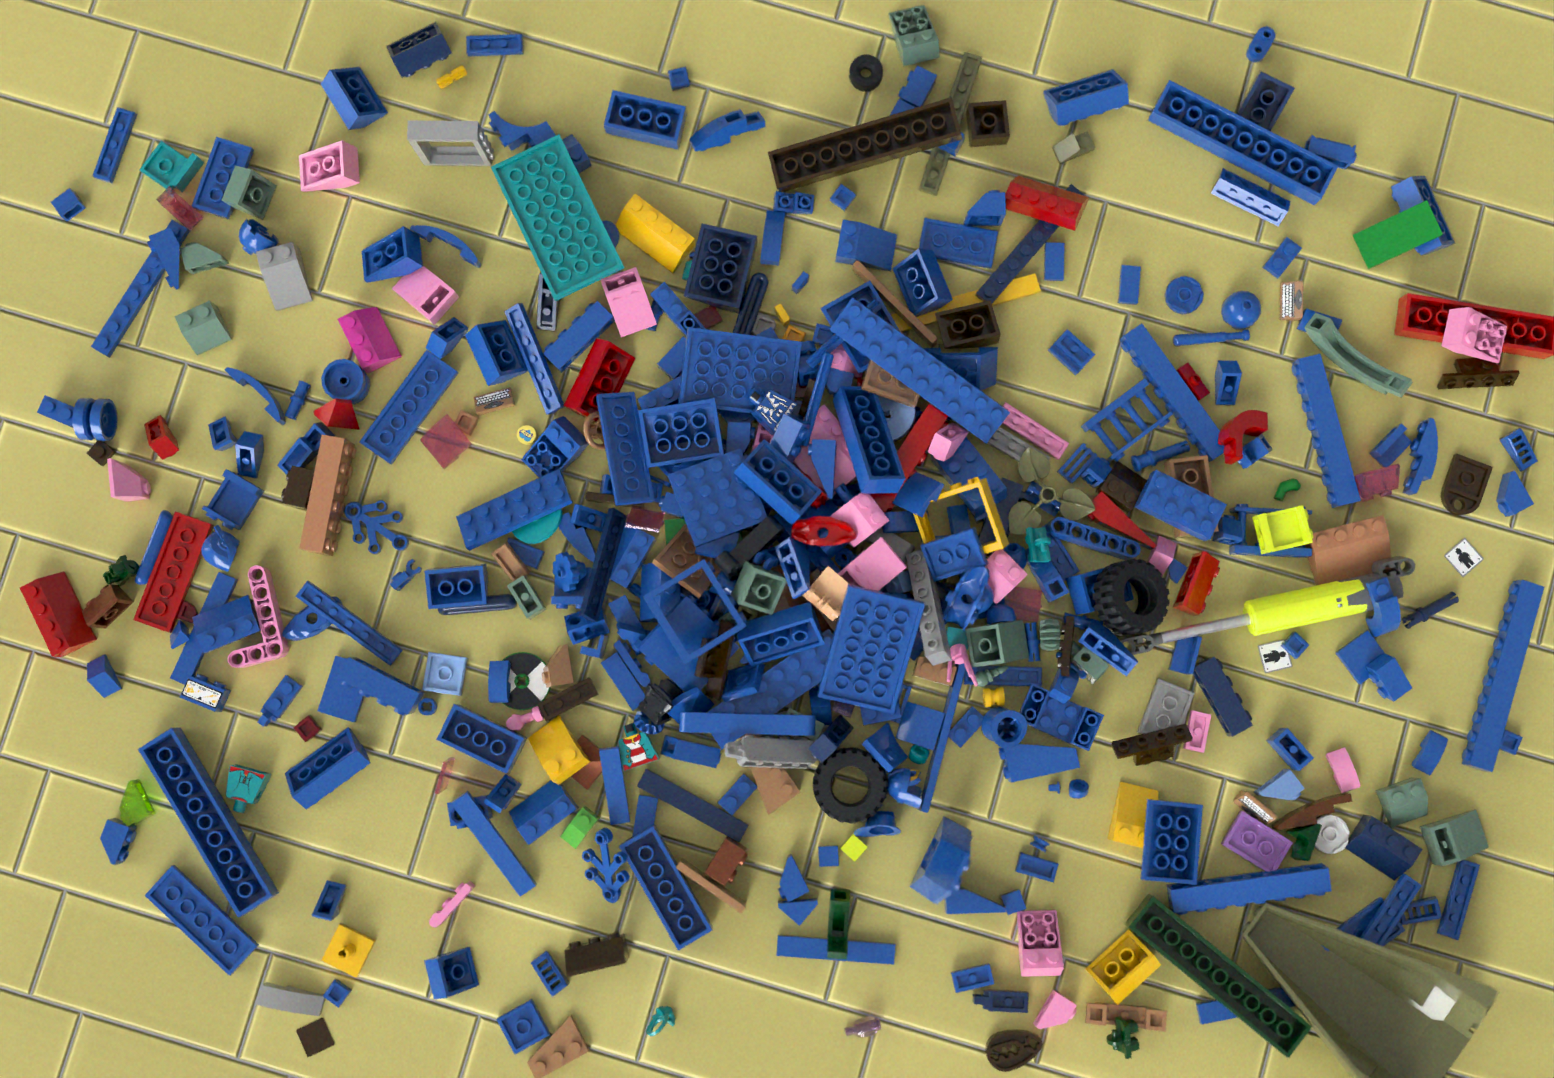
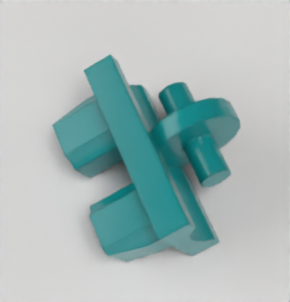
M1028 527L1026 529L1025 542L1029 547V562L1051 561L1048 546L1051 544V539L1047 537L1046 528Z

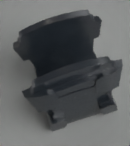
M668 678L660 680L659 686L655 683L652 685L648 684L644 693L646 695L645 699L637 708L652 720L656 726L672 720V717L668 714L674 707L672 700L684 692Z

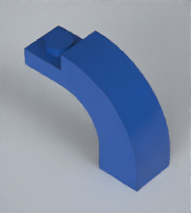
M1382 577L1366 583L1374 608V615L1365 618L1370 634L1373 637H1378L1397 630L1401 622L1400 606L1397 596H1393L1388 578Z

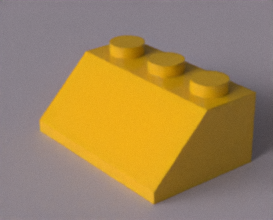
M1128 929L1086 968V971L1118 1005L1157 970L1161 964Z

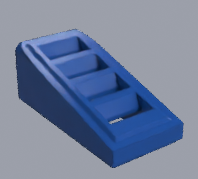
M1521 428L1499 439L1520 472L1538 462ZM1520 444L1521 448L1516 450L1515 447ZM1524 450L1525 454L1519 456V453ZM1528 457L1530 460L1523 464L1522 460Z
M1436 896L1412 901L1407 908L1410 918L1406 919L1404 913L1400 918L1401 925L1441 919L1442 915ZM1430 904L1432 906L1433 913H1429L1428 905ZM1420 906L1424 907V915L1421 914ZM1413 907L1416 908V912H1417V916H1416V917L1413 916V912H1412V908H1413Z
M548 951L531 962V965L552 997L570 983ZM547 959L548 962L540 968L538 964ZM551 965L552 969L544 974L543 971ZM555 972L557 976L549 981L548 977ZM557 980L561 981V983L553 987V983H555Z

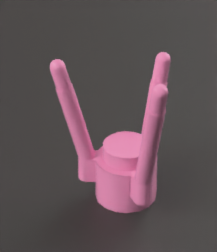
M964 644L953 645L950 648L952 660L948 661L947 682L951 680L952 661H955L956 664H965L969 677H971L974 685L978 686L969 662L966 646Z

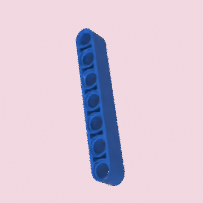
M680 712L679 732L814 736L816 715Z

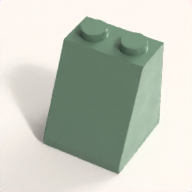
M1023 620L966 629L972 667L1002 664L1029 658Z

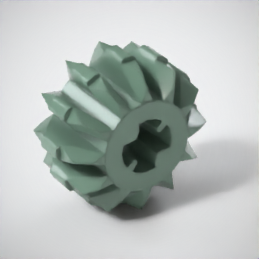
M1052 618L1041 620L1039 623L1041 649L1047 651L1058 650L1060 646L1059 621Z

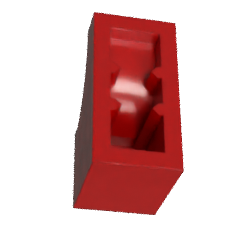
M162 415L144 424L148 444L162 460L175 455L179 451L177 440L171 433Z

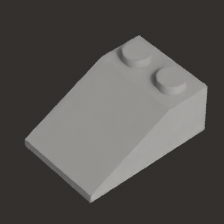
M290 242L256 252L262 276L276 311L313 301L300 249L297 245Z

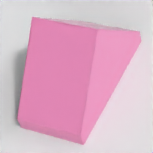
M1158 535L1155 541L1157 546L1151 550L1146 563L1150 562L1155 566L1154 569H1158L1162 573V577L1174 559L1176 543Z

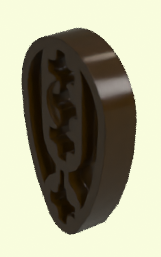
M1005 1030L993 1034L988 1039L985 1053L989 1063L995 1069L1009 1072L1031 1061L1042 1049L1043 1044L1041 1038L1035 1033L1025 1030ZM1034 1038L1035 1041H1038V1043L1035 1044V1048H1032L1031 1045H1028L1029 1043H1031L1030 1039ZM1012 1044H1015L1017 1047L1019 1046V1048L1016 1049L1017 1053L1008 1051L1007 1056H1004L1003 1054H998L997 1059H994L993 1056H990L991 1054H993L992 1050L996 1049L997 1052H1001L1002 1047L1004 1046L1006 1047V1049H1011Z

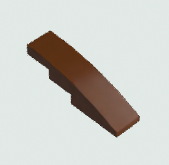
M1341 793L1307 803L1273 823L1272 829L1282 830L1317 824L1316 816L1335 813L1333 805L1352 802V796L1349 793Z

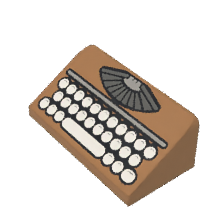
M1303 281L1280 283V320L1299 321L1303 318Z
M510 387L474 397L475 410L478 416L515 406Z
M1240 791L1233 800L1244 812L1264 825L1277 818L1275 813L1248 791Z

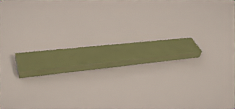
M964 52L950 94L959 126L982 59L980 56ZM938 147L932 148L919 191L937 196L950 156L948 152Z

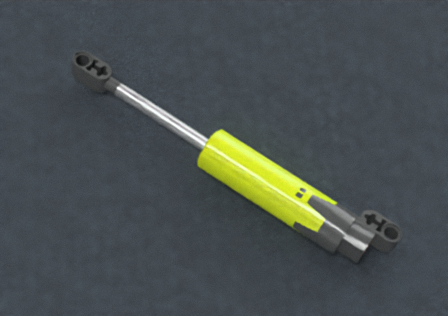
M1402 556L1378 560L1373 563L1371 574L1247 600L1244 603L1242 615L1150 635L1138 633L1123 635L1117 638L1121 643L1127 642V649L1132 655L1151 651L1154 645L1247 625L1249 632L1253 636L1372 611L1374 608L1366 583L1387 577L1393 596H1397V599L1403 598V586L1399 577L1412 574L1415 570V562L1410 558ZM1404 561L1405 567L1401 570L1400 565Z

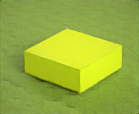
M852 834L840 849L855 862L868 847Z

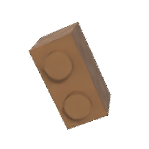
M919 656L917 657L912 676L952 686L957 667L952 666L951 680L947 682L948 664L940 663L933 666L927 658Z

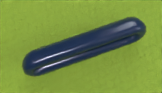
M755 273L751 277L732 333L752 334L769 281L765 274Z
M510 594L489 595L487 604L438 608V612L442 615H457L510 610L516 607L517 602Z

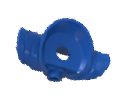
M982 565L970 567L959 580L954 592L950 590L945 599L948 603L944 611V619L959 625L963 631H965L969 624H974L978 614L988 610L993 604L994 594L988 584L989 570L987 567ZM962 595H970L972 597V602H964L962 599Z

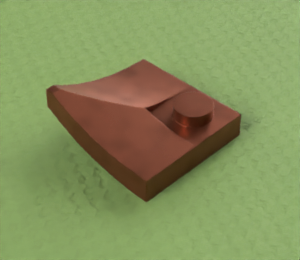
M582 735L577 742L591 762L571 777L588 790L602 773L599 748Z

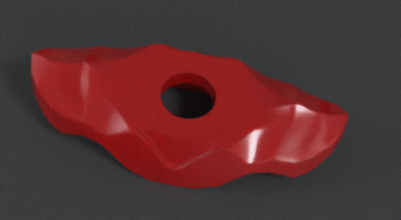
M814 516L808 519L797 520L791 529V537L793 539L814 546H835L851 542L857 538V534L851 525L827 516ZM822 528L828 529V535L825 538L818 537V532Z

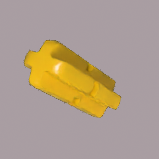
M461 65L450 71V74L446 73L436 79L438 86L443 89L452 84L454 80L457 81L466 76L467 71L465 67Z

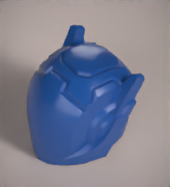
M219 525L214 526L215 532L211 533L202 545V555L210 565L228 572L240 541L232 534L222 531Z

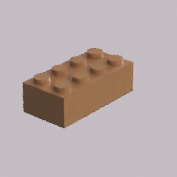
M1207 455L1170 459L1164 463L1166 475L1214 498ZM1217 525V527H1216L1214 533L1219 531V530H1218V525ZM1173 527L1174 538L1192 536Z

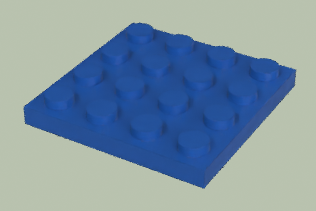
M741 449L668 474L669 482L695 548L756 526L767 517L759 495L734 473L745 460Z

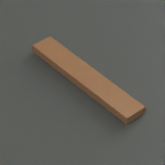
M859 260L852 265L853 271L865 283L871 281L880 298L931 348L937 344V337Z

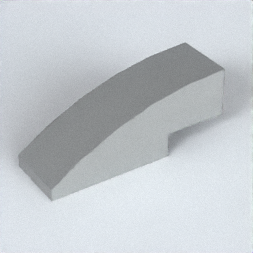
M266 982L261 985L256 1005L287 1012L320 1016L325 998L321 994Z

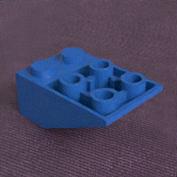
M562 416L551 422L521 460L540 478L557 469L563 472L581 455L589 444L585 436L565 416Z

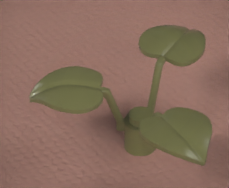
M1028 447L1023 452L1018 465L1019 475L1025 482L1036 480L1042 487V490L1039 492L1040 501L1033 508L1026 502H1020L1010 509L1008 520L1009 531L1012 534L1022 535L1026 534L1028 527L1038 528L1042 518L1035 510L1042 503H1050L1054 499L1062 503L1059 508L1061 515L1072 521L1080 520L1095 511V506L1091 499L1078 489L1070 488L1065 490L1062 499H1060L1056 495L1054 488L1046 487L1039 480V478H1045L1049 474L1050 462L1047 457L1032 447Z

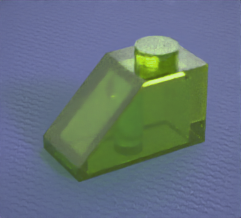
M140 779L128 782L119 807L121 812L120 818L127 826L136 825L156 814Z

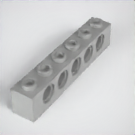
M921 549L906 554L914 600L925 603L919 626L925 657L934 666L950 661L952 658L937 584L932 579Z

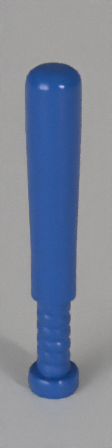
M1245 329L1242 332L1178 334L1173 337V344L1175 346L1225 342L1226 340L1236 339L1248 341L1250 333L1248 329Z

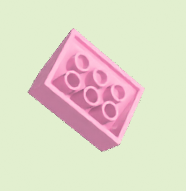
M824 404L818 409L809 444H812V439L836 440L835 489L842 483H845V486H847L857 477L840 423ZM801 445V452L793 463L804 474H808L814 484L824 489L812 462L811 455H808V446Z

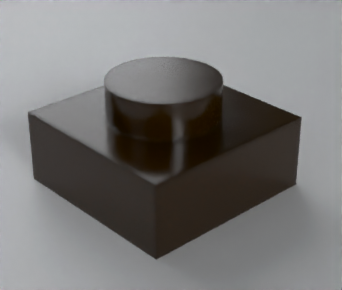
M98 440L86 454L99 465L104 466L107 463V459L112 458L116 451L104 441Z

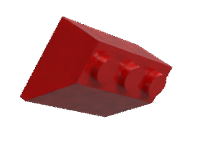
M1205 551L1193 554L1173 608L1193 616L1203 613L1206 607L1204 602L1206 596H1209L1213 589V585H1211L1212 580L1217 577L1220 567H1218L1220 561Z

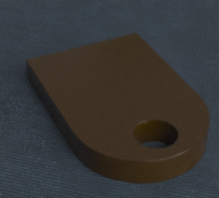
M1454 454L1440 496L1445 509L1455 515H1466L1474 512L1481 503L1493 467L1460 454ZM1455 500H1459L1462 503L1460 510L1454 507Z

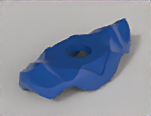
M333 596V597H332V598L335 599L337 602H339L340 604H342L341 600H340L338 597H336V596ZM307 606L292 618L283 630L282 636L293 641L306 639L323 632L332 623ZM311 613H315L318 617L314 624H310L307 620L308 615Z

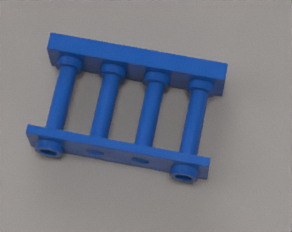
M1145 378L1081 426L1085 432L1089 429L1092 432L1095 431L1109 449L1112 456L1106 459L1108 462L1113 459L1117 462L1125 456L1123 452L1158 425L1162 428L1170 422L1168 418L1173 415L1171 411L1163 416L1145 393V387L1149 385ZM1133 396L1139 397L1156 418L1157 422L1152 426L1148 427L1130 404L1132 402L1129 399ZM1117 408L1125 409L1141 429L1142 433L1136 438L1131 436L1117 418V413L1115 412ZM1104 418L1107 421H1111L1128 443L1120 450H1118L1101 428L1100 421Z
M1236 504V507L1230 509V513H1238L1243 539L1242 542L1229 547V555L1307 558L1312 556V548H1305V545L1261 554L1258 538L1255 546H1248L1246 542V514L1259 515L1284 509L1248 507V504ZM1307 510L1308 515H1311L1312 510Z

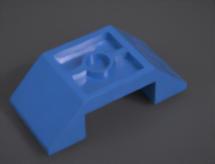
M978 347V352L942 353L940 348H924L980 390L996 384L998 347Z
M1031 683L1019 712L1025 717L1027 725L1089 751L1104 715L1071 701L1063 704L1049 697V690Z

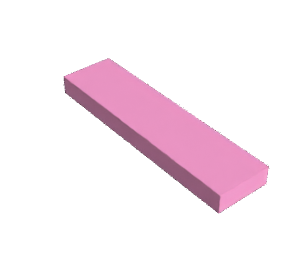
M1005 402L1003 407L1008 409L1010 413L1002 424L1059 460L1069 443Z

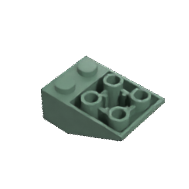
M924 5L888 13L903 66L939 58V39Z
M1476 809L1420 826L1432 864L1443 867L1456 863L1489 848Z

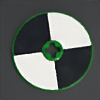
M518 652L507 656L502 661L508 660L511 663L509 674L511 689L509 702L503 704L515 710H529L538 706V703L545 700L551 688H546V684L542 681V672H544L543 668L546 663L538 656L527 652ZM519 677H521V678L526 677V678H527V679L525 680V683H526L525 686H524V685H520V686L518 685V683H519V679H518V678H519Z

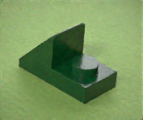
M1321 824L1300 826L1286 831V833L1296 838L1291 858L1299 861H1310L1322 827Z

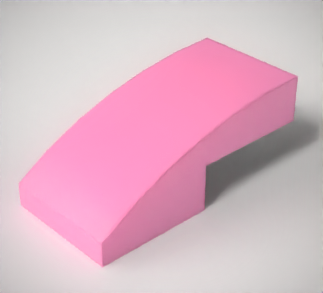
M1345 747L1326 754V758L1334 772L1333 777L1341 793L1361 786Z

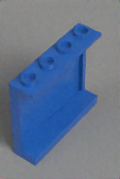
M681 593L680 596L682 598L665 617L690 655L701 647L702 637L717 638L720 623L717 620L713 622L709 618L711 614L703 607L699 609L695 605L697 601L690 594L685 596ZM659 623L643 641L638 640L634 644L637 649L684 692L696 687L701 690L708 683L709 678L695 676L698 657L684 665ZM735 637L733 639L730 658L740 648L735 643L737 641Z

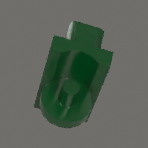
M123 555L119 557L116 563L109 566V571L105 572L103 577L108 585L117 583L119 587L124 585L130 577L137 574L139 565L133 560H127V556Z
M1121 1016L1115 1017L1116 1029H1113L1112 1034L1106 1037V1041L1109 1045L1113 1046V1050L1124 1053L1126 1059L1132 1058L1131 1052L1139 1050V1042L1135 1036L1131 1037L1130 1034L1138 1032V1024L1133 1019L1124 1020Z

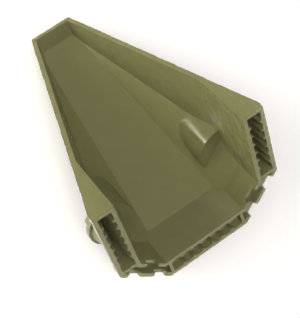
M1267 903L1263 907L1259 906L1256 909L1253 921L1251 923L1248 921L1242 929L1244 941L1308 1023L1313 1026L1312 1028L1352 1078H1443L1474 1034L1471 1027L1477 1030L1485 1015L1493 1006L1498 991L1493 987Z

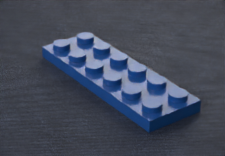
M426 350L359 442L392 465L459 372Z
M635 392L598 394L596 400L615 505L651 503L655 499L649 468H647Z
M557 469L456 516L466 549L470 551L568 506L573 501L563 473L560 469Z
M175 865L171 866L144 895L229 976L259 946L253 938Z

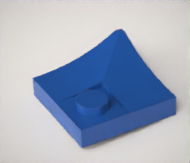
M696 687L673 699L672 705L674 707L668 714L679 724L680 712H707L715 704Z
M886 723L862 743L865 749L888 773L908 758L896 741L889 723Z

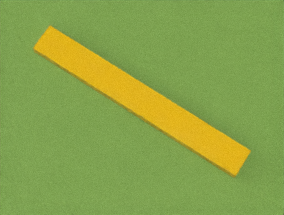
M1036 274L1013 279L993 302L992 306L1040 293L1041 290ZM978 290L954 296L952 297L953 300L942 308L917 318L924 325H929L937 322L935 317L937 312L983 301L975 295ZM896 313L891 314L901 332L911 330Z

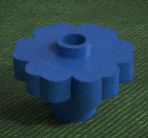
M568 552L559 553L556 555V561L553 562L555 583L558 589H562L564 592L575 590L576 583H579V580L586 576V566L583 562L576 561L574 556L569 555Z

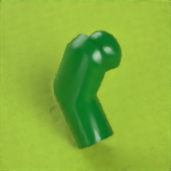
M1293 478L1281 482L1274 495V499L1283 501L1288 491H1298L1301 488L1300 482Z

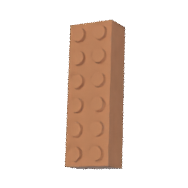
M328 435L321 436L299 547L301 550L333 556V553L337 550L338 542L336 538L337 533L341 531L340 518L341 514H344L345 503L343 502L344 497L347 496L349 491L347 482L348 477L352 475V458L354 459L356 455L355 444L345 438Z

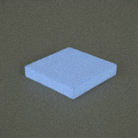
M428 652L422 690L462 696L468 658Z

